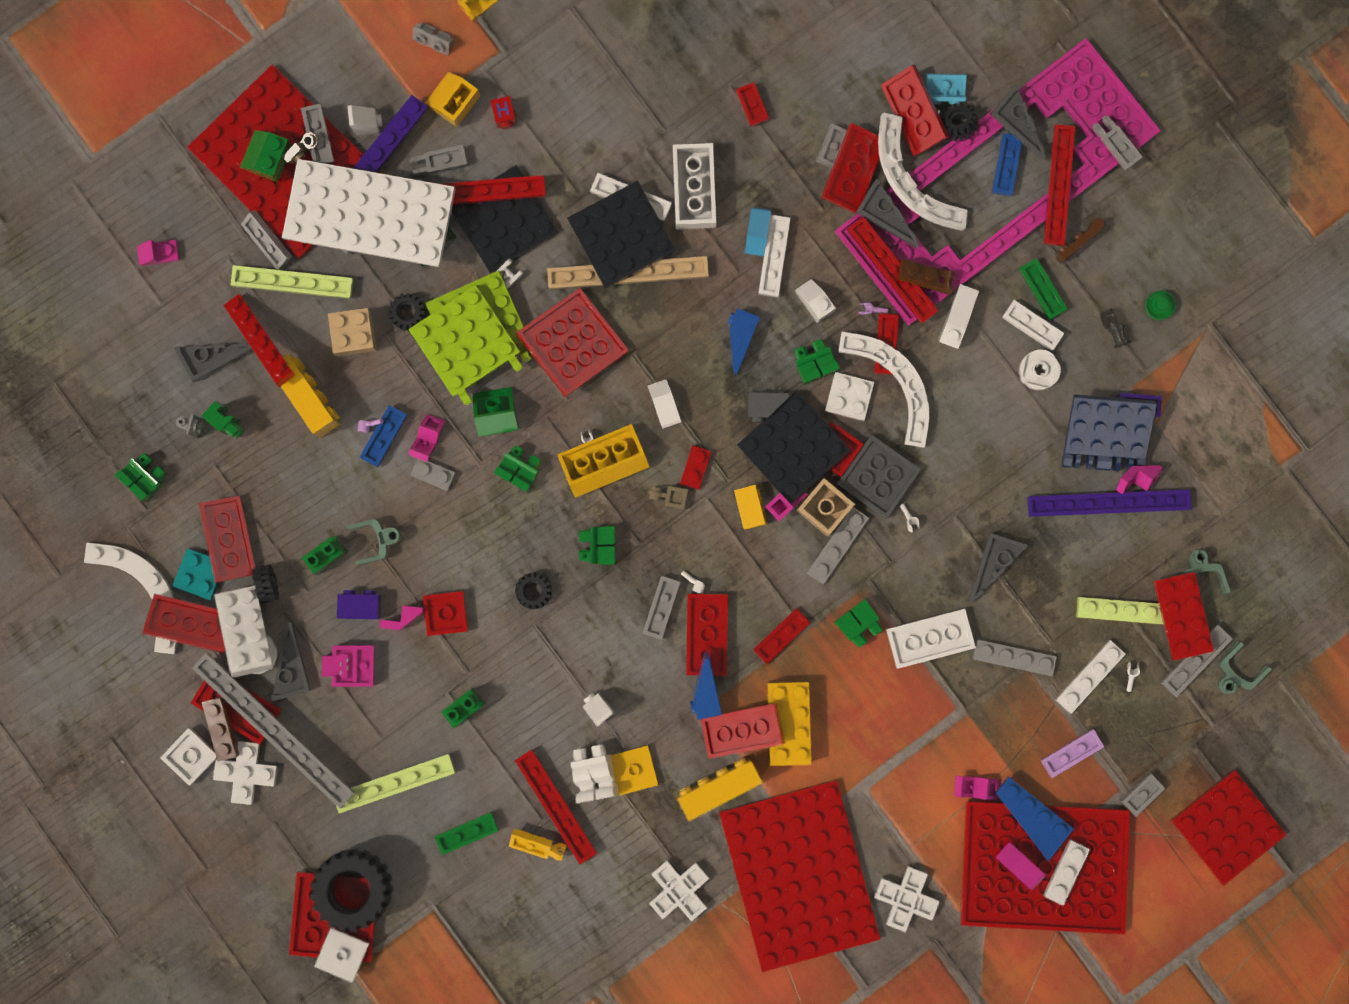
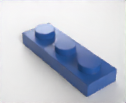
M1002 134L991 192L993 194L1009 197L1013 194L1022 144L1013 135Z
M389 405L382 416L383 423L377 425L359 458L379 467L408 415Z

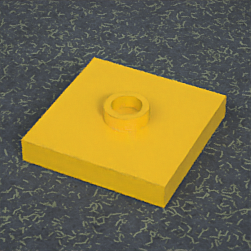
M648 745L611 755L619 796L658 785Z

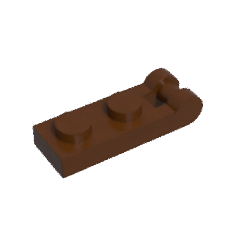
M1096 218L1088 226V231L1085 233L1080 231L1073 237L1074 242L1070 246L1067 243L1058 250L1059 255L1055 258L1059 264L1064 262L1102 230L1105 225L1104 221Z
M904 258L900 261L898 280L944 294H951L953 292L952 281L955 277L953 271H943Z

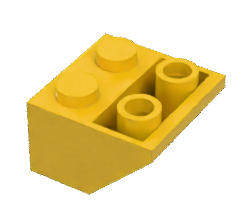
M448 72L425 102V105L455 127H458L480 98V93L476 87L462 77Z

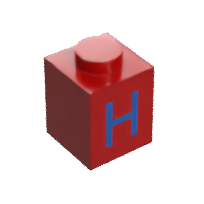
M510 96L490 100L497 128L510 129L513 125L517 124Z

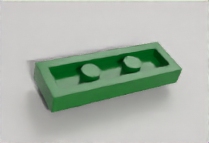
M1037 258L1018 269L1048 320L1068 310Z
M489 812L434 836L441 855H445L499 831L492 812Z

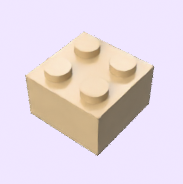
M368 308L328 314L333 354L340 357L377 351L372 312Z
M823 478L796 511L823 534L829 536L855 504Z

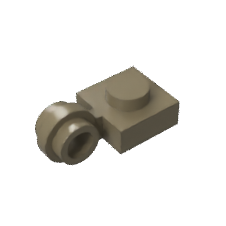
M312 132L306 133L302 141L295 143L282 157L287 163H297L298 159L303 160L309 149H314L318 146V136Z
M667 486L666 494L662 493L663 489L651 487V490L648 491L649 499L661 501V497L665 498L664 506L683 510L685 508L688 489Z

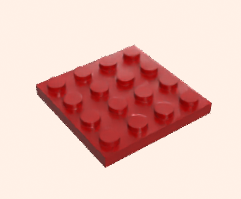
M581 288L574 291L516 333L517 337L565 398L629 352L628 348Z
M1235 770L1229 772L1170 820L1223 886L1287 835Z
M298 871L296 874L289 955L318 958L331 928L328 926L329 922L326 920L321 921L319 918L320 913L318 911L315 912L312 907L315 905L314 900H310V894L312 893L310 885L311 881L314 880L313 875L315 874L313 872ZM338 875L333 884V891L337 901L346 908H360L367 903L370 897V886L365 877ZM375 922L365 929L361 928L354 932H351V930L345 931V933L369 942L362 960L363 962L372 961Z

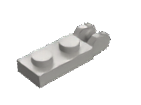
M1105 115L1102 121L1110 132L1106 133L1098 123L1092 125L1093 130L1126 171L1138 162L1142 155L1121 128L1116 126L1111 118Z
M463 145L427 152L424 155L409 159L410 164H419L426 161L427 167L413 170V176L433 174L468 166Z

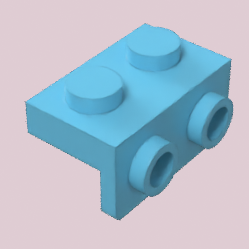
M926 73L925 86L933 103L941 104V101H949V104L956 103L959 105L961 101H966L967 75Z

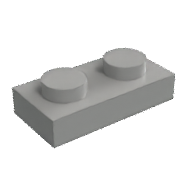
M833 123L829 125L816 162L832 169L846 134V129Z
M417 459L410 475L445 491H449L456 473L432 462Z
M1149 773L1120 802L1136 817L1165 788Z

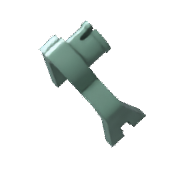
M377 519L348 525V530L371 525L377 534L379 542L378 555L355 561L356 565H364L386 559L388 556V545L400 542L403 538L402 532L397 528L384 529L382 523ZM394 532L396 533V538H395V539H394V538H391V536H393V533H394Z
M1196 550L1190 554L1189 563L1191 569L1186 570L1182 574L1195 572V574L1203 572L1217 573L1222 595L1231 592L1220 564H1209L1208 555L1203 550ZM1197 555L1202 557V561L1198 560Z
M1236 641L1219 662L1220 668L1225 674L1218 681V688L1226 694L1234 693L1238 686L1251 690L1272 669L1264 665L1251 681L1240 678L1229 666V660L1243 646L1241 642ZM1231 683V687L1226 689V685Z

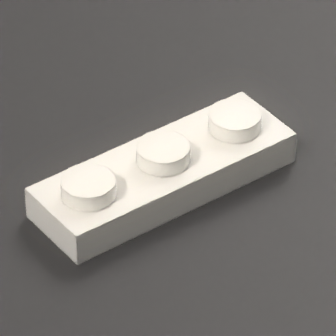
M1015 300L1012 301L1002 316L1004 320L1051 351L1054 350L1064 335L1062 331Z
M1069 840L1043 894L1045 897L1064 905L1090 849Z

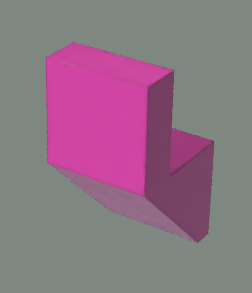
M426 414L419 426L417 438L412 444L408 455L428 462L435 450L445 421Z
M1160 465L1131 466L1121 477L1116 490L1124 494L1135 483L1148 491L1158 480L1163 467Z
M805 492L793 504H790L779 493L765 507L780 521L808 494Z
M402 606L401 622L380 620L379 628L403 630L424 613V608Z
M956 776L954 796L998 800L999 797L995 792L1000 786V779Z
M1010 842L996 856L1005 867L1031 890L1046 876Z

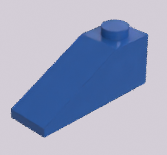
M738 308L736 313L731 312L728 324H731L729 332L734 375H737L760 318Z
M709 651L704 653L693 693V701L690 702L692 713H696L698 720L722 715Z

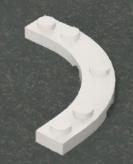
M883 113L879 127V156L884 174L894 192L911 210L924 219L941 226L963 231L966 228L967 209L939 202L927 194L924 195L916 188L917 184L913 181L908 171L905 172L902 165L903 159L900 150L902 117Z
M841 332L839 353L857 355L874 360L889 370L897 379L903 389L908 406V424L904 445L925 448L929 424V404L923 382L913 365L899 351L883 341L864 335Z
M86 543L84 563L113 566L129 573L145 587L151 599H153L154 594L174 598L169 583L161 572L147 559L121 547ZM156 637L154 652L176 654L178 642Z

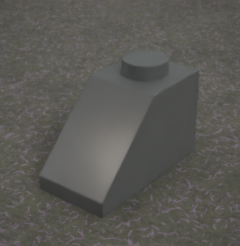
M748 393L747 419H752L754 423L764 422V419L769 418L788 400L789 393Z

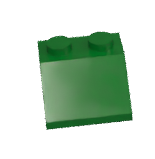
M255 130L240 168L278 182L286 164V160L282 156L293 145L286 138L270 132Z
M512 387L472 393L473 414L478 437L518 430Z

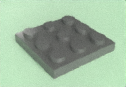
M871 435L836 485L887 519L921 469Z

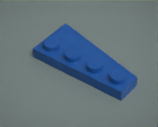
M1007 777L995 793L1038 847L1045 859L1049 861L1073 831V828L1014 780Z

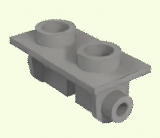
M418 22L416 26H413V40L437 52L449 55V48L455 41L452 35L440 30L435 35L436 28L424 22Z
M191 414V418L180 416L176 420L177 427L187 430L186 434L199 438L205 427L204 419Z

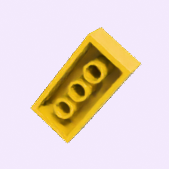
M287 353L283 357L296 376L282 385L281 388L311 432L322 438L341 425L338 421L340 416L334 408L326 404L329 400L323 392L316 389L315 386L318 384L314 378L307 372L305 373L304 370L307 368L304 363L296 356L292 357Z
M767 682V705L777 703L785 744L769 747L770 766L811 765L809 682Z
M742 757L734 762L735 766L729 769L725 766L717 770L714 777L709 778V776H705L697 781L698 785L692 788L688 785L679 790L680 794L677 795V799L688 821L762 784L750 758L745 759V757Z

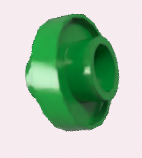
M1161 290L1149 295L1144 305L1147 315L1153 320L1158 321L1170 317L1175 311L1176 306L1172 295Z

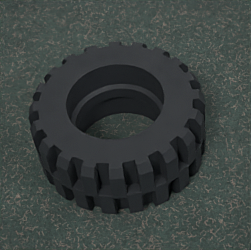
M343 850L332 855L320 865V868L313 875L314 880L311 881L310 888L312 893L310 894V900H314L315 905L312 907L315 912L318 911L320 913L319 918L322 922L326 920L329 922V927H338L339 931L351 930V932H354L361 928L369 927L383 915L390 904L393 886L390 883L392 880L391 874H388L386 871L388 867L385 863L381 864L378 856H372L366 850ZM345 871H356L362 874L369 883L370 897L367 903L360 908H346L337 901L334 895V881L338 875Z

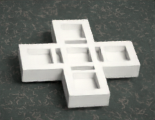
M238 741L239 756L236 757V761H218L217 759L215 761L213 780L233 782L231 803L252 805L255 785L276 786L278 766L258 763L260 745L255 742Z
M667 860L651 873L664 890L651 900L649 904L662 919L679 906L685 915L693 921L707 908L694 891L704 884L709 877L696 862L681 875Z
M907 866L900 885L884 878L880 879L874 898L892 905L886 925L906 932L913 913L933 920L939 900L921 893L928 875L927 873Z

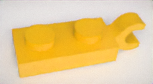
M515 828L509 843L511 848L545 859L551 856L559 861L562 860L564 854L558 851L565 852L566 845L563 843L552 845V840Z

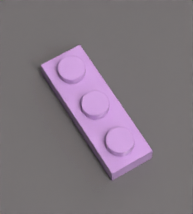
M1091 729L1040 761L1050 778H1053L1104 748V745L1094 729Z

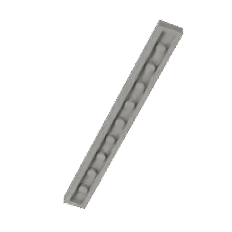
M205 653L192 667L198 675L339 808L355 794L342 779L233 678L209 653Z

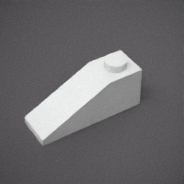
M959 285L939 336V342L959 349L979 293L978 290Z

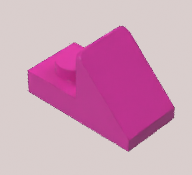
M148 240L137 246L139 266L180 261L177 240L163 242Z

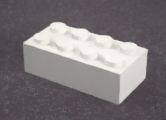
M713 143L673 145L676 229L716 228Z
M255 586L214 594L232 677L274 669L260 601L257 597V592H255Z

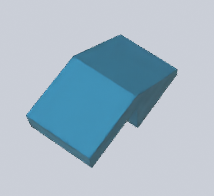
M751 207L745 246L746 254L764 256L771 210Z

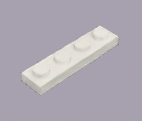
M597 173L590 193L605 198L628 185ZM645 192L659 220L665 222L672 203Z
M770 215L758 295L779 296L790 223L789 217Z
M1109 640L1055 700L1072 714L1124 657L1125 653Z

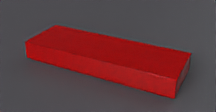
M879 313L877 339L897 350L899 315ZM875 362L874 374L893 375L880 363Z
M796 608L753 651L768 664L811 622Z

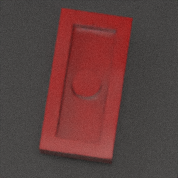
M754 82L735 90L750 128L769 120Z
M692 445L680 481L681 485L697 490L700 489L711 451Z

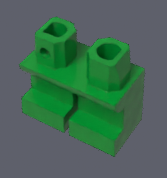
M822 339L812 342L815 351L813 354L808 355L805 346L794 350L795 365L803 385L818 380L820 377L823 378L838 372L840 369L832 355L831 348H827Z
M214 401L201 416L220 433L229 434L231 437L238 439L245 431L238 424L241 420L233 416H227L225 413L229 409L224 404Z
M515 445L509 454L506 452L503 460L493 473L529 493L539 474L538 468L541 459L531 455L527 463L520 461L525 450Z
M143 453L137 459L131 458L129 464L122 470H119L115 476L141 501L148 503L164 485L161 481L165 478L167 472L160 466H157L150 472L147 467L153 462V459L146 453Z
M615 526L590 527V529L579 531V542H590V550H579L580 561L596 565H615V546L597 547V545H615Z
M330 536L303 556L302 559L314 575H318L331 566V563L334 564L348 552L337 537Z
M866 599L861 600L833 622L847 640L852 641L858 648L868 642L862 634L864 630L868 628L873 636H876L883 630L877 621L879 617Z
M472 688L441 713L452 728H456L484 706L485 702L475 689Z

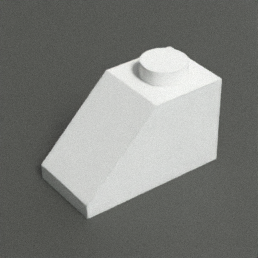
M347 106L349 124L356 136L380 133V127L383 126L381 114L378 115L375 108Z
M812 279L795 290L817 323L832 314L836 309L826 293Z
M591 693L583 700L586 703L583 706L584 710L597 726L614 712L613 708L600 693L596 695Z

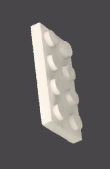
M965 609L886 629L896 669L976 648Z

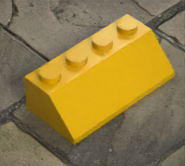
M632 424L557 454L575 498L649 468L648 461Z

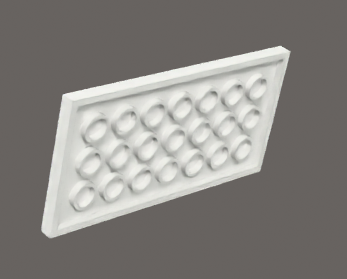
M298 159L282 238L440 267L456 188Z

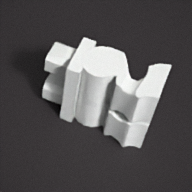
M604 744L591 747L593 758L590 759L587 758L586 748L573 750L574 762H570L573 781L580 788V792L576 794V803L619 795L618 786L615 783L616 777L614 776L611 754L607 755Z

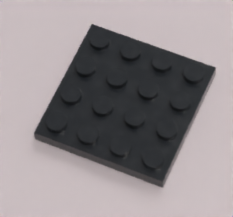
M515 165L494 179L524 176L518 166ZM537 197L452 205V213L490 274L496 272L508 259L516 260L559 233Z
M638 180L567 217L605 289L676 252Z
M798 392L794 393L769 418H766L764 422L737 444L790 504H793L851 452L847 445Z

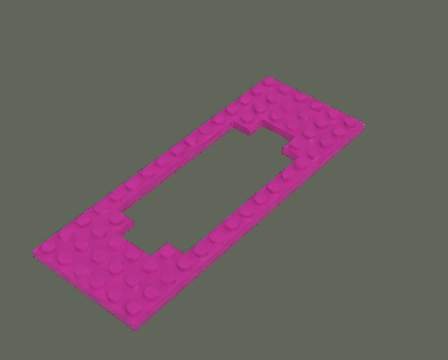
M1087 38L1019 90L1027 108L1035 104L1047 119L1063 107L1087 137L1073 148V152L1083 163V166L1071 175L1069 202L1119 164L1100 140L1101 138L1094 132L1092 125L1098 123L1106 133H1109L1110 130L1103 123L1102 118L1105 115L1110 117L1115 125L1121 128L1136 149H1139L1160 132V129ZM992 111L979 120L978 130L975 131L974 136L970 134V138L966 139L964 137L963 141H960L959 138H957V141L952 140L909 174L917 184L916 188L919 191L923 190L1003 128L1000 123L989 115ZM892 187L886 191L887 195L891 197L894 206L898 208L904 217L907 226L920 217L898 197ZM1048 193L961 260L949 245L932 257L918 238L919 245L916 249L869 220L867 221L899 262L904 258L943 271H953L955 277L952 285L953 291H955L960 284H964L1045 221ZM856 214L835 230V233L909 326L917 318L847 231V228L862 218V216ZM919 286L934 306L950 295Z

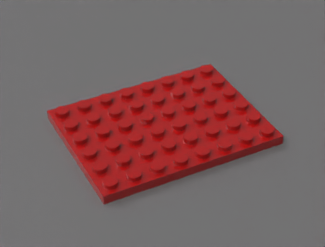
M271 64L187 148L250 211L256 210L275 236L300 260L314 245L282 238L297 163L286 162L278 182L240 168L255 130L270 132L286 138L292 145L300 143L306 134L301 108L312 106L313 104ZM325 117L335 161L334 164L330 165L353 169L363 154ZM309 149L303 160L313 161L311 150Z
M837 780L719 812L762 972L881 940Z
M965 801L961 926L1125 935L1130 810L1045 805L1073 828V831L1055 854L1047 861L1004 803ZM1069 840H1072L1090 850L1064 905H1061L1045 897L1043 894ZM1009 842L1046 875L1033 890L1028 888L996 858Z

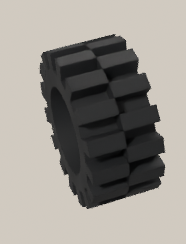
M955 103L953 108L949 106L947 111H943L941 120L949 135L948 139L952 138L953 141H957V138H959L960 141H963L964 137L969 139L970 134L972 136L975 135V131L978 130L979 121L973 106L970 107L968 103L965 106L963 103L957 106ZM959 119H966L963 124L953 125Z
M402 293L399 297H394L395 300L391 301L390 308L388 307V315L392 323L403 331H409L408 329L426 318L425 306L414 294L406 293L404 295ZM405 305H411L415 309L414 316L409 320H405L400 316V310Z
M269 564L253 568V584L261 604L278 600L279 587L272 566Z
M525 574L515 586L516 599L525 608L539 609L550 601L552 586L550 581L541 574ZM531 583H536L541 587V595L536 599H531L526 595V588Z

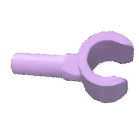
M871 303L859 304L865 306V311L859 312L861 315H868L872 312L888 313L887 308L874 307Z
M380 418L373 421L360 420L357 431L370 433V426L383 423V419Z

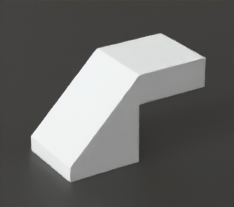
M667 379L648 385L662 429L681 423Z

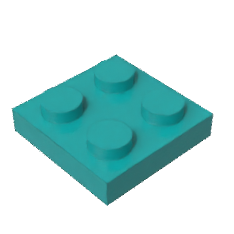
M187 548L172 586L212 600L218 583H215L210 556Z

